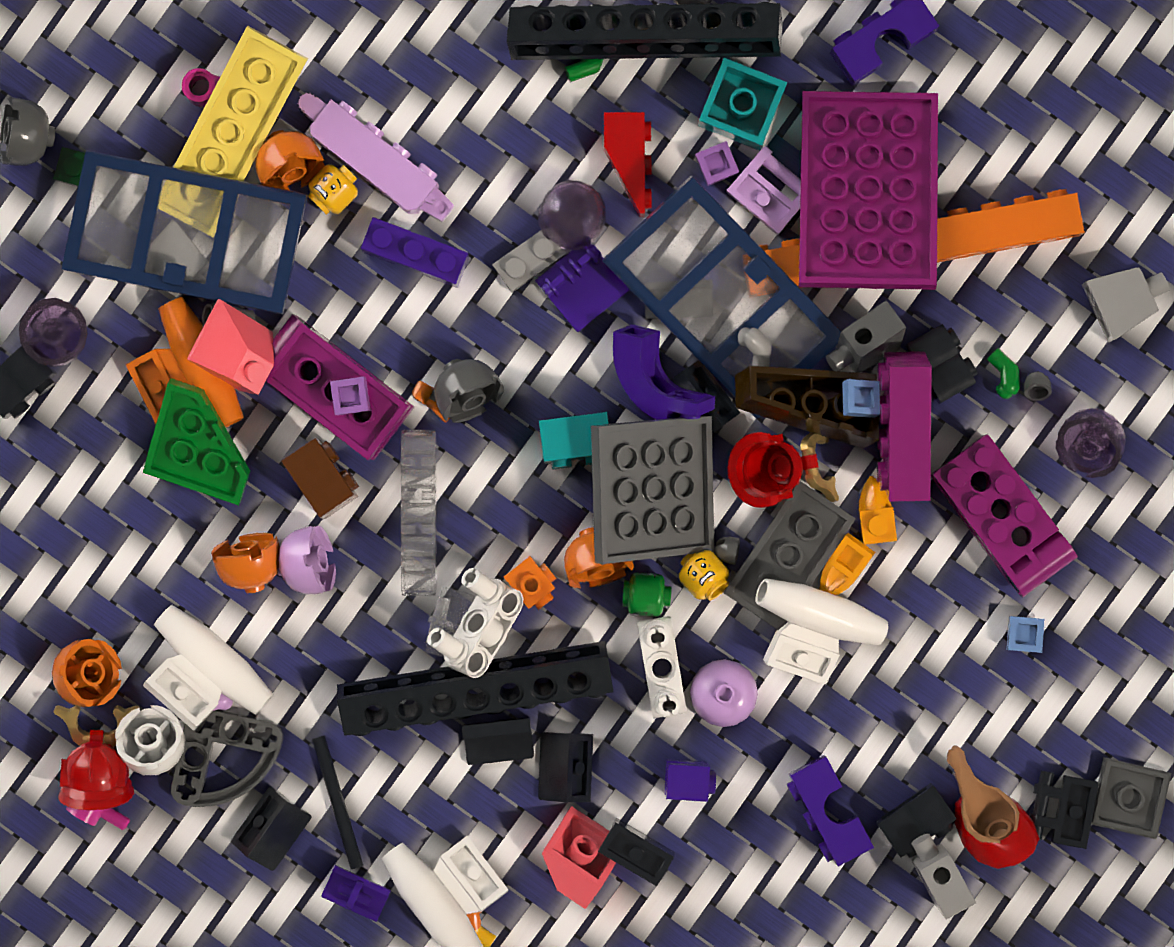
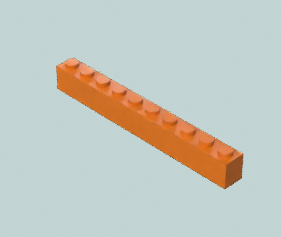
M1067 189L1048 192L1046 199L1034 200V195L1015 198L1013 199V205L1001 207V202L997 201L980 205L981 211L968 213L967 207L947 211L948 217L937 219V263L1079 237L1085 231L1077 193L1068 194ZM800 238L781 242L782 247L769 250L767 244L759 245L799 287ZM743 254L742 256L743 268L753 260L748 254ZM744 271L749 298L775 293L779 289V286L768 275L757 285Z

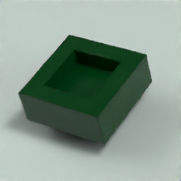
M62 147L53 180L78 187L85 153Z

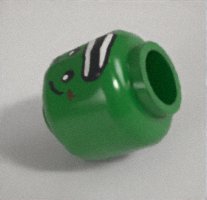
M634 572L629 580H624L622 607H628L630 615L656 618L661 616L663 606L670 607L671 586H665V579L661 574Z

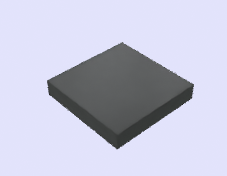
M1103 757L1091 824L1157 840L1172 773Z

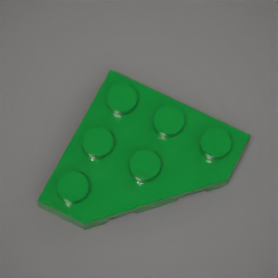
M171 378L167 383L143 473L239 506L244 495L250 469L204 389Z

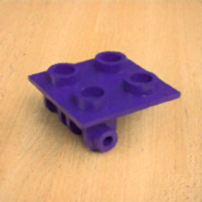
M587 238L535 280L577 333L630 290L602 261L604 258L601 252Z

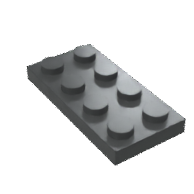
M801 481L792 491L793 498L786 499L724 591L725 595L777 630L783 627L787 621L756 603V593L760 583L764 579H773L811 586L856 520V518Z

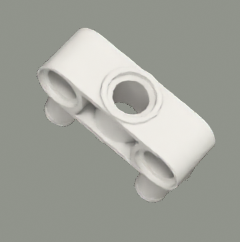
M469 568L462 576V584L477 594V596L463 616L454 636L437 627L429 633L427 643L444 655V660L448 667L469 677L478 678L488 669L498 649L504 643L510 628L522 609L524 599L519 590L509 587L499 579H489L475 568Z
M671 616L638 621L637 626L653 719L673 717L677 714L687 713ZM660 658L667 659L671 663V670L665 676H658L652 671L654 662Z

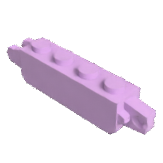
M306 92V94L299 96L300 99L297 104L301 112L313 121L310 125L311 136L317 143L408 214H416L423 211L441 222L447 218L454 205L438 189L439 185L434 180L437 174L423 163L419 167L408 160L411 154L396 142L392 146L381 139L384 133L369 121L366 125H363L355 118L358 113L344 101H341L338 105L331 99L328 104H325L318 97H314V94L311 95V93L307 94Z

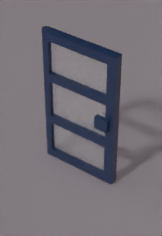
M87 150L84 155L61 270L212 301L220 299L227 304L284 314L305 206L308 201L307 194Z
M692 175L602 260L734 397L735 374L750 365L752 366L753 353L746 346H742L738 342V333L742 328H757L770 341L771 355L769 367L812 369L838 344L840 333L842 332ZM751 413L756 419L760 417L759 415Z

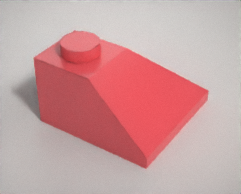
M218 299L187 360L227 382L239 391L259 395L274 366L273 331Z
M571 806L543 850L542 855L557 891L586 909L602 888L616 862L598 852L609 830Z

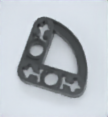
M218 710L212 711L205 720L217 723V716L223 717L219 726V737L213 736L216 729L208 727L204 728L202 733L197 731L198 727L193 731L185 724L183 730L185 735L184 752L176 764L171 786L173 799L185 806L208 807L230 802L246 794L265 778L275 764L284 740L281 727L270 721ZM232 720L241 722L244 727V734L238 740L230 739L225 732L227 723ZM250 723L256 724L255 732L263 733L266 732L267 727L272 728V734L277 736V741L270 742L269 747L264 746L263 739L253 737L252 744L246 743L250 735ZM214 742L264 752L254 769L236 784L218 791L203 792ZM190 747H198L203 751L204 759L198 766H192L186 762L185 753ZM182 768L190 772H201L200 778L197 776L192 777L191 787L196 789V794L189 795L188 799L183 798L182 791H178L179 785H184L188 774L181 775Z

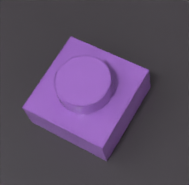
M727 141L695 154L707 186L739 174Z
M366 377L330 381L335 416L371 411Z

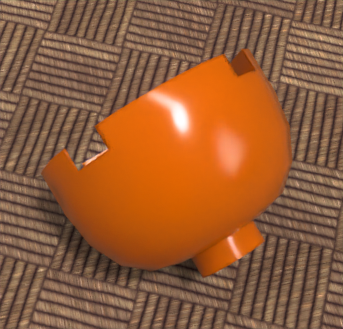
M279 130L271 133L263 143L256 157L255 168L263 186L290 191L288 186L300 180L301 188L308 185L325 165L323 163V156L312 138L297 131Z
M594 527L582 530L579 533L580 537L573 540L567 548L564 557L569 585L574 588H581L579 582L588 581L590 588L605 585L626 576L625 568L628 567L631 571L634 569L633 561L610 564L595 563Z
M271 533L245 534L238 536L241 542L230 546L227 540L213 548L211 554L220 579L226 585L235 589H245L246 593L259 592L265 588L264 584L270 582L278 573L280 546L277 536L274 538Z
M93 639L74 641L61 649L54 660L52 668L53 685L58 694L69 704L80 707L104 705L114 698L120 688L121 680H118V669H122L121 661L115 650L104 641Z

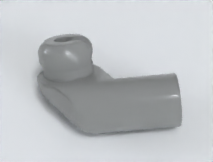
M742 328L738 333V342L740 345L746 346L753 353L752 366L769 367L771 355L770 341L757 328Z

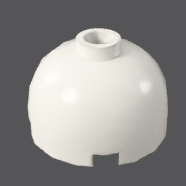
M150 705L151 708L140 710V708L132 710L121 720L115 732L116 749L121 760L132 771L142 775H159L169 771L180 760L184 752L185 735L178 718L169 709L158 705Z

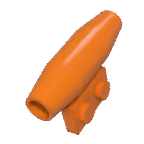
M183 297L176 298L162 305L158 310L170 349H153L125 364L155 424L157 423L167 383L171 378L204 389L225 428L242 420L244 417L235 388L187 360L203 329L201 321Z

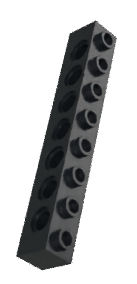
M734 2L723 4L691 3L684 5L659 3L656 5L623 4L619 6L591 4L589 6L556 5L553 7L525 5L509 8L507 45L511 60L781 57L783 22L780 3L770 2L737 4Z
M601 641L493 659L485 673L478 678L469 677L447 666L337 684V703L344 736H364L372 731L384 729L396 731L409 725H432L439 720L452 718L463 720L476 714H499L507 709L519 707L531 709L539 704L550 702L567 703L572 699L587 696L599 698L606 693L614 691L606 642ZM574 672L583 673V675L578 678H573L569 676ZM543 677L550 679L546 683L536 682L537 679ZM507 683L516 684L515 687L510 689L502 687L504 684ZM475 688L483 690L478 694L469 693L471 689ZM439 694H446L449 696L448 698L442 700L435 698V696ZM407 699L415 701L411 705H405L401 702ZM371 705H379L382 707L379 710L368 709V707Z

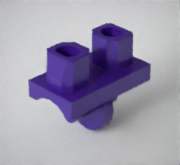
M335 865L321 897L377 922L391 890Z

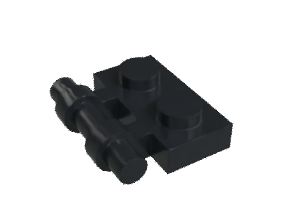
M1041 771L1039 783L1034 785L1033 793L1036 794L1033 814L1029 813L1030 818L1035 824L1039 840H1042L1043 829L1047 827L1053 829L1051 842L1087 849L1099 782L1064 775L1062 786L1058 788L1052 786L1054 773ZM1050 797L1059 799L1056 818L1046 816Z

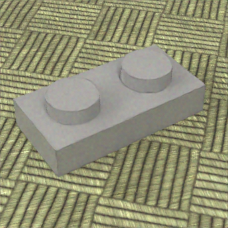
M546 226L492 265L513 293L563 258L567 252L549 227Z

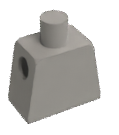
M1139 267L1094 278L1082 284L1108 343L1119 338L1159 311L1154 298L1170 291L1168 282L1162 272L1145 279Z
M924 834L916 838L911 844L918 856L912 859V863L933 903L947 920L976 904L952 857L943 845L939 844L936 846L930 834Z

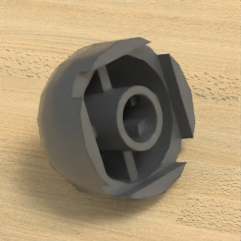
M9 97L8 100L11 105H5L0 130V141L6 144V151H0V162L7 165L27 166L37 162L44 155L46 146H53L55 127L49 126L47 113L35 102L23 98Z
M455 359L444 366V371L439 375L434 385L437 407L444 420L447 421L449 417L453 423L468 421L487 411L482 405L488 403L491 399L496 403L504 392L503 384L493 369L482 361L473 359Z

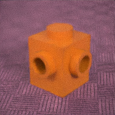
M531 556L504 576V579L512 588L522 593L523 603L528 609L535 605L539 610L554 598L550 592L555 589L552 582L557 578L545 563L538 566Z

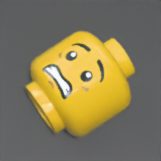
M327 164L308 183V188L311 192L308 197L326 215L330 211L334 214H339L357 197L358 190L353 184L357 178L344 165L338 169L332 164Z
M704 550L699 553L687 554L682 559L680 564L683 567L679 573V580L696 599L703 600L707 598L709 601L714 600L728 587L729 570L714 552Z

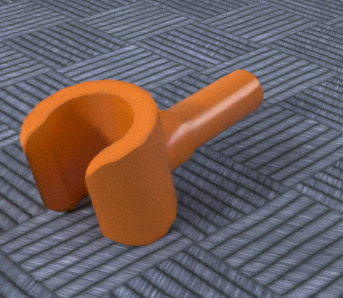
M418 381L412 390L413 398L430 408L446 423L447 421L441 415L436 402L430 399L434 388L423 381Z

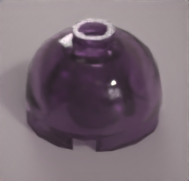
M566 180L556 184L545 194L538 210V223L543 235L548 240L551 239L559 244V247L568 250H579L591 245L601 234L606 222V205L601 194L592 185L580 180Z
M59 298L42 299L31 305L22 317L19 326L20 343L26 354L38 364L49 367L65 366L77 359L84 350L88 338L86 320L81 311L76 306Z
M1097 408L1078 410L1065 420L1058 432L1055 448L1060 460L1071 471L1076 473L1078 469L1081 472L1088 473L1086 477L1090 478L1103 477L1114 471L1120 462L1126 448V435L1121 423L1114 415Z

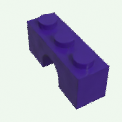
M894 0L889 4L892 8L882 16L879 12H875L861 22L864 26L862 29L854 34L848 30L833 41L836 46L832 48L830 54L851 86H854L881 68L883 62L875 51V40L885 34L895 35L902 40L909 50L938 30L939 24L923 0Z
M372 217L360 248L365 254L392 264L396 263L426 275V277L458 288L469 260V254L465 251Z
M825 755L789 773L792 781L786 785L795 802L802 799L807 809V812L802 815L811 832L818 830L823 842L818 844L827 862L834 860L835 864L839 867L874 848L860 819L856 815L841 822L833 821L827 817L824 810L825 800L829 794L841 788L842 785Z
M666 759L664 786L666 799L708 802L709 794H715L716 773L714 770H710L707 762Z

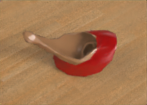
M952 746L947 753V762L955 771V778L961 797L955 803V817L957 818L955 826L963 846L978 862L996 869L1015 866L1026 860L1034 853L1040 839L1033 820L1016 800L1002 792L999 788L987 785L976 778L966 761L964 751L959 746Z

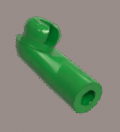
M581 59L580 62L566 66L565 72L569 82L571 83L599 72L604 59Z
M997 348L986 360L1000 372L1001 383L996 387L997 394L1003 399H1009L1013 394L1016 395L1020 389V371L1018 366L1000 348Z

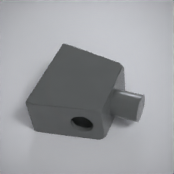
M886 300L840 333L837 349L826 355L827 362L833 371H840L849 365L854 372L860 373L884 359V352H897L900 350L906 326Z

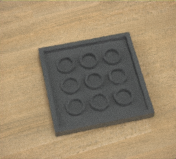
M701 416L699 419L679 417L592 425L595 563L610 564L694 554L704 550L714 551L712 416Z

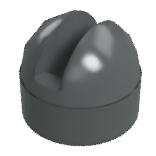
M1039 371L1030 373L1024 382L1025 397L1032 401H1042L1050 397L1052 389L1049 377Z
M729 536L719 539L714 550L715 555L724 563L736 565L740 538Z

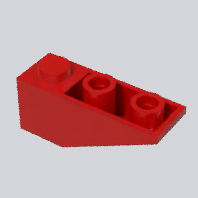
M604 112V152L639 217H645V209H652V188H645V175L652 174L651 155H645V141H651V121H645V112Z

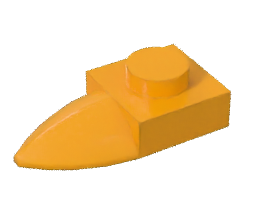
M869 476L859 498L858 512L862 543L867 545L897 541L894 510L891 502L888 500L886 492L880 490V482L874 476Z
M847 533L822 571L820 590L834 595H839L847 590L856 581L876 552L850 533Z

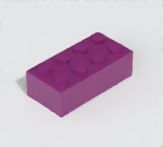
M925 351L884 352V362H878L877 378L881 385V391H883V396H880L879 415L883 429H879V441H877V448L880 449V456L883 458V462H877V481L880 482V490L886 492L889 501H930L932 366Z

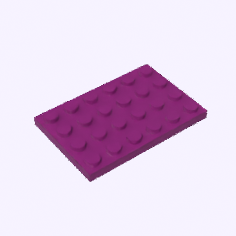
M803 91L799 287L936 290L938 93Z

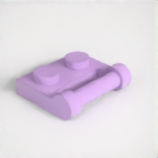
M764 146L726 192L778 235L800 210L801 179L771 155L773 151ZM763 165L798 196L791 201L761 176L757 170Z

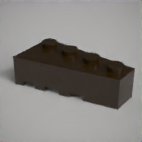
M751 365L735 374L737 409L862 449L879 441L878 416L875 418L843 416L842 382L847 379L877 381V374Z

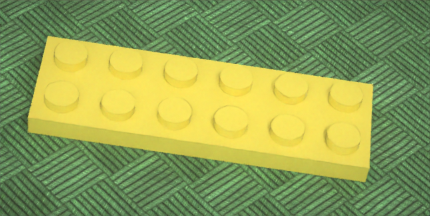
M247 26L173 168L244 182L308 58ZM166 180L161 191L158 209L214 238L224 191Z

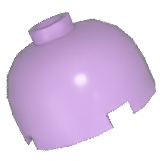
M308 526L295 530L284 538L278 554L279 569L277 574L283 577L285 583L292 590L303 594H321L333 589L336 566L335 563L330 566L328 565L326 551L333 552V548L325 530L321 526Z
M727 659L712 661L701 667L693 677L690 688L692 706L698 716L707 723L719 727L734 726L747 719L755 708L758 696L756 681L750 671L740 663Z

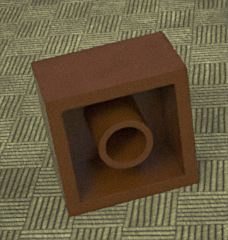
M314 438L281 462L319 518L327 519L359 497L355 492L359 485L348 470H340L336 464L340 457L332 445L327 441L322 443L317 438Z

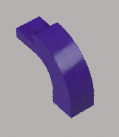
M631 324L613 332V360L619 381L629 398L644 413L656 420L679 417L699 419L701 415L715 409V396L683 389L667 377L659 357V330Z

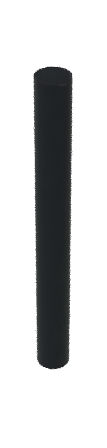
M325 735L314 738L312 742L350 869L362 867L364 865Z

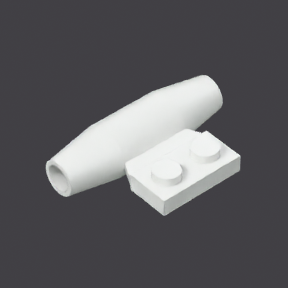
M764 579L757 589L756 603L788 621L783 627L776 630L763 658V661L768 666L826 685L840 656L839 640L879 646L887 635V620L851 600L805 584L773 579Z
M170 605L154 623V626L178 656L167 658L144 682L143 686L193 731L217 707L221 694L255 715L273 697L274 694L245 659L206 625L174 605Z
M468 836L442 854L434 870L426 865L404 843L397 845L383 856L382 861L400 896L431 937L441 947H483L467 914L482 912L506 894L508 888Z

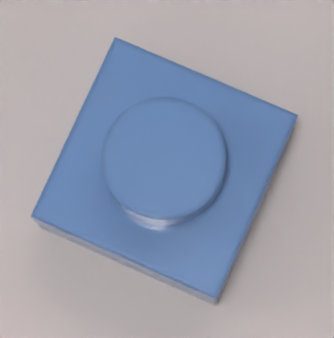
M847 379L842 382L843 416L875 418L880 415L879 381Z
M1009 616L1006 650L1042 653L1045 619Z

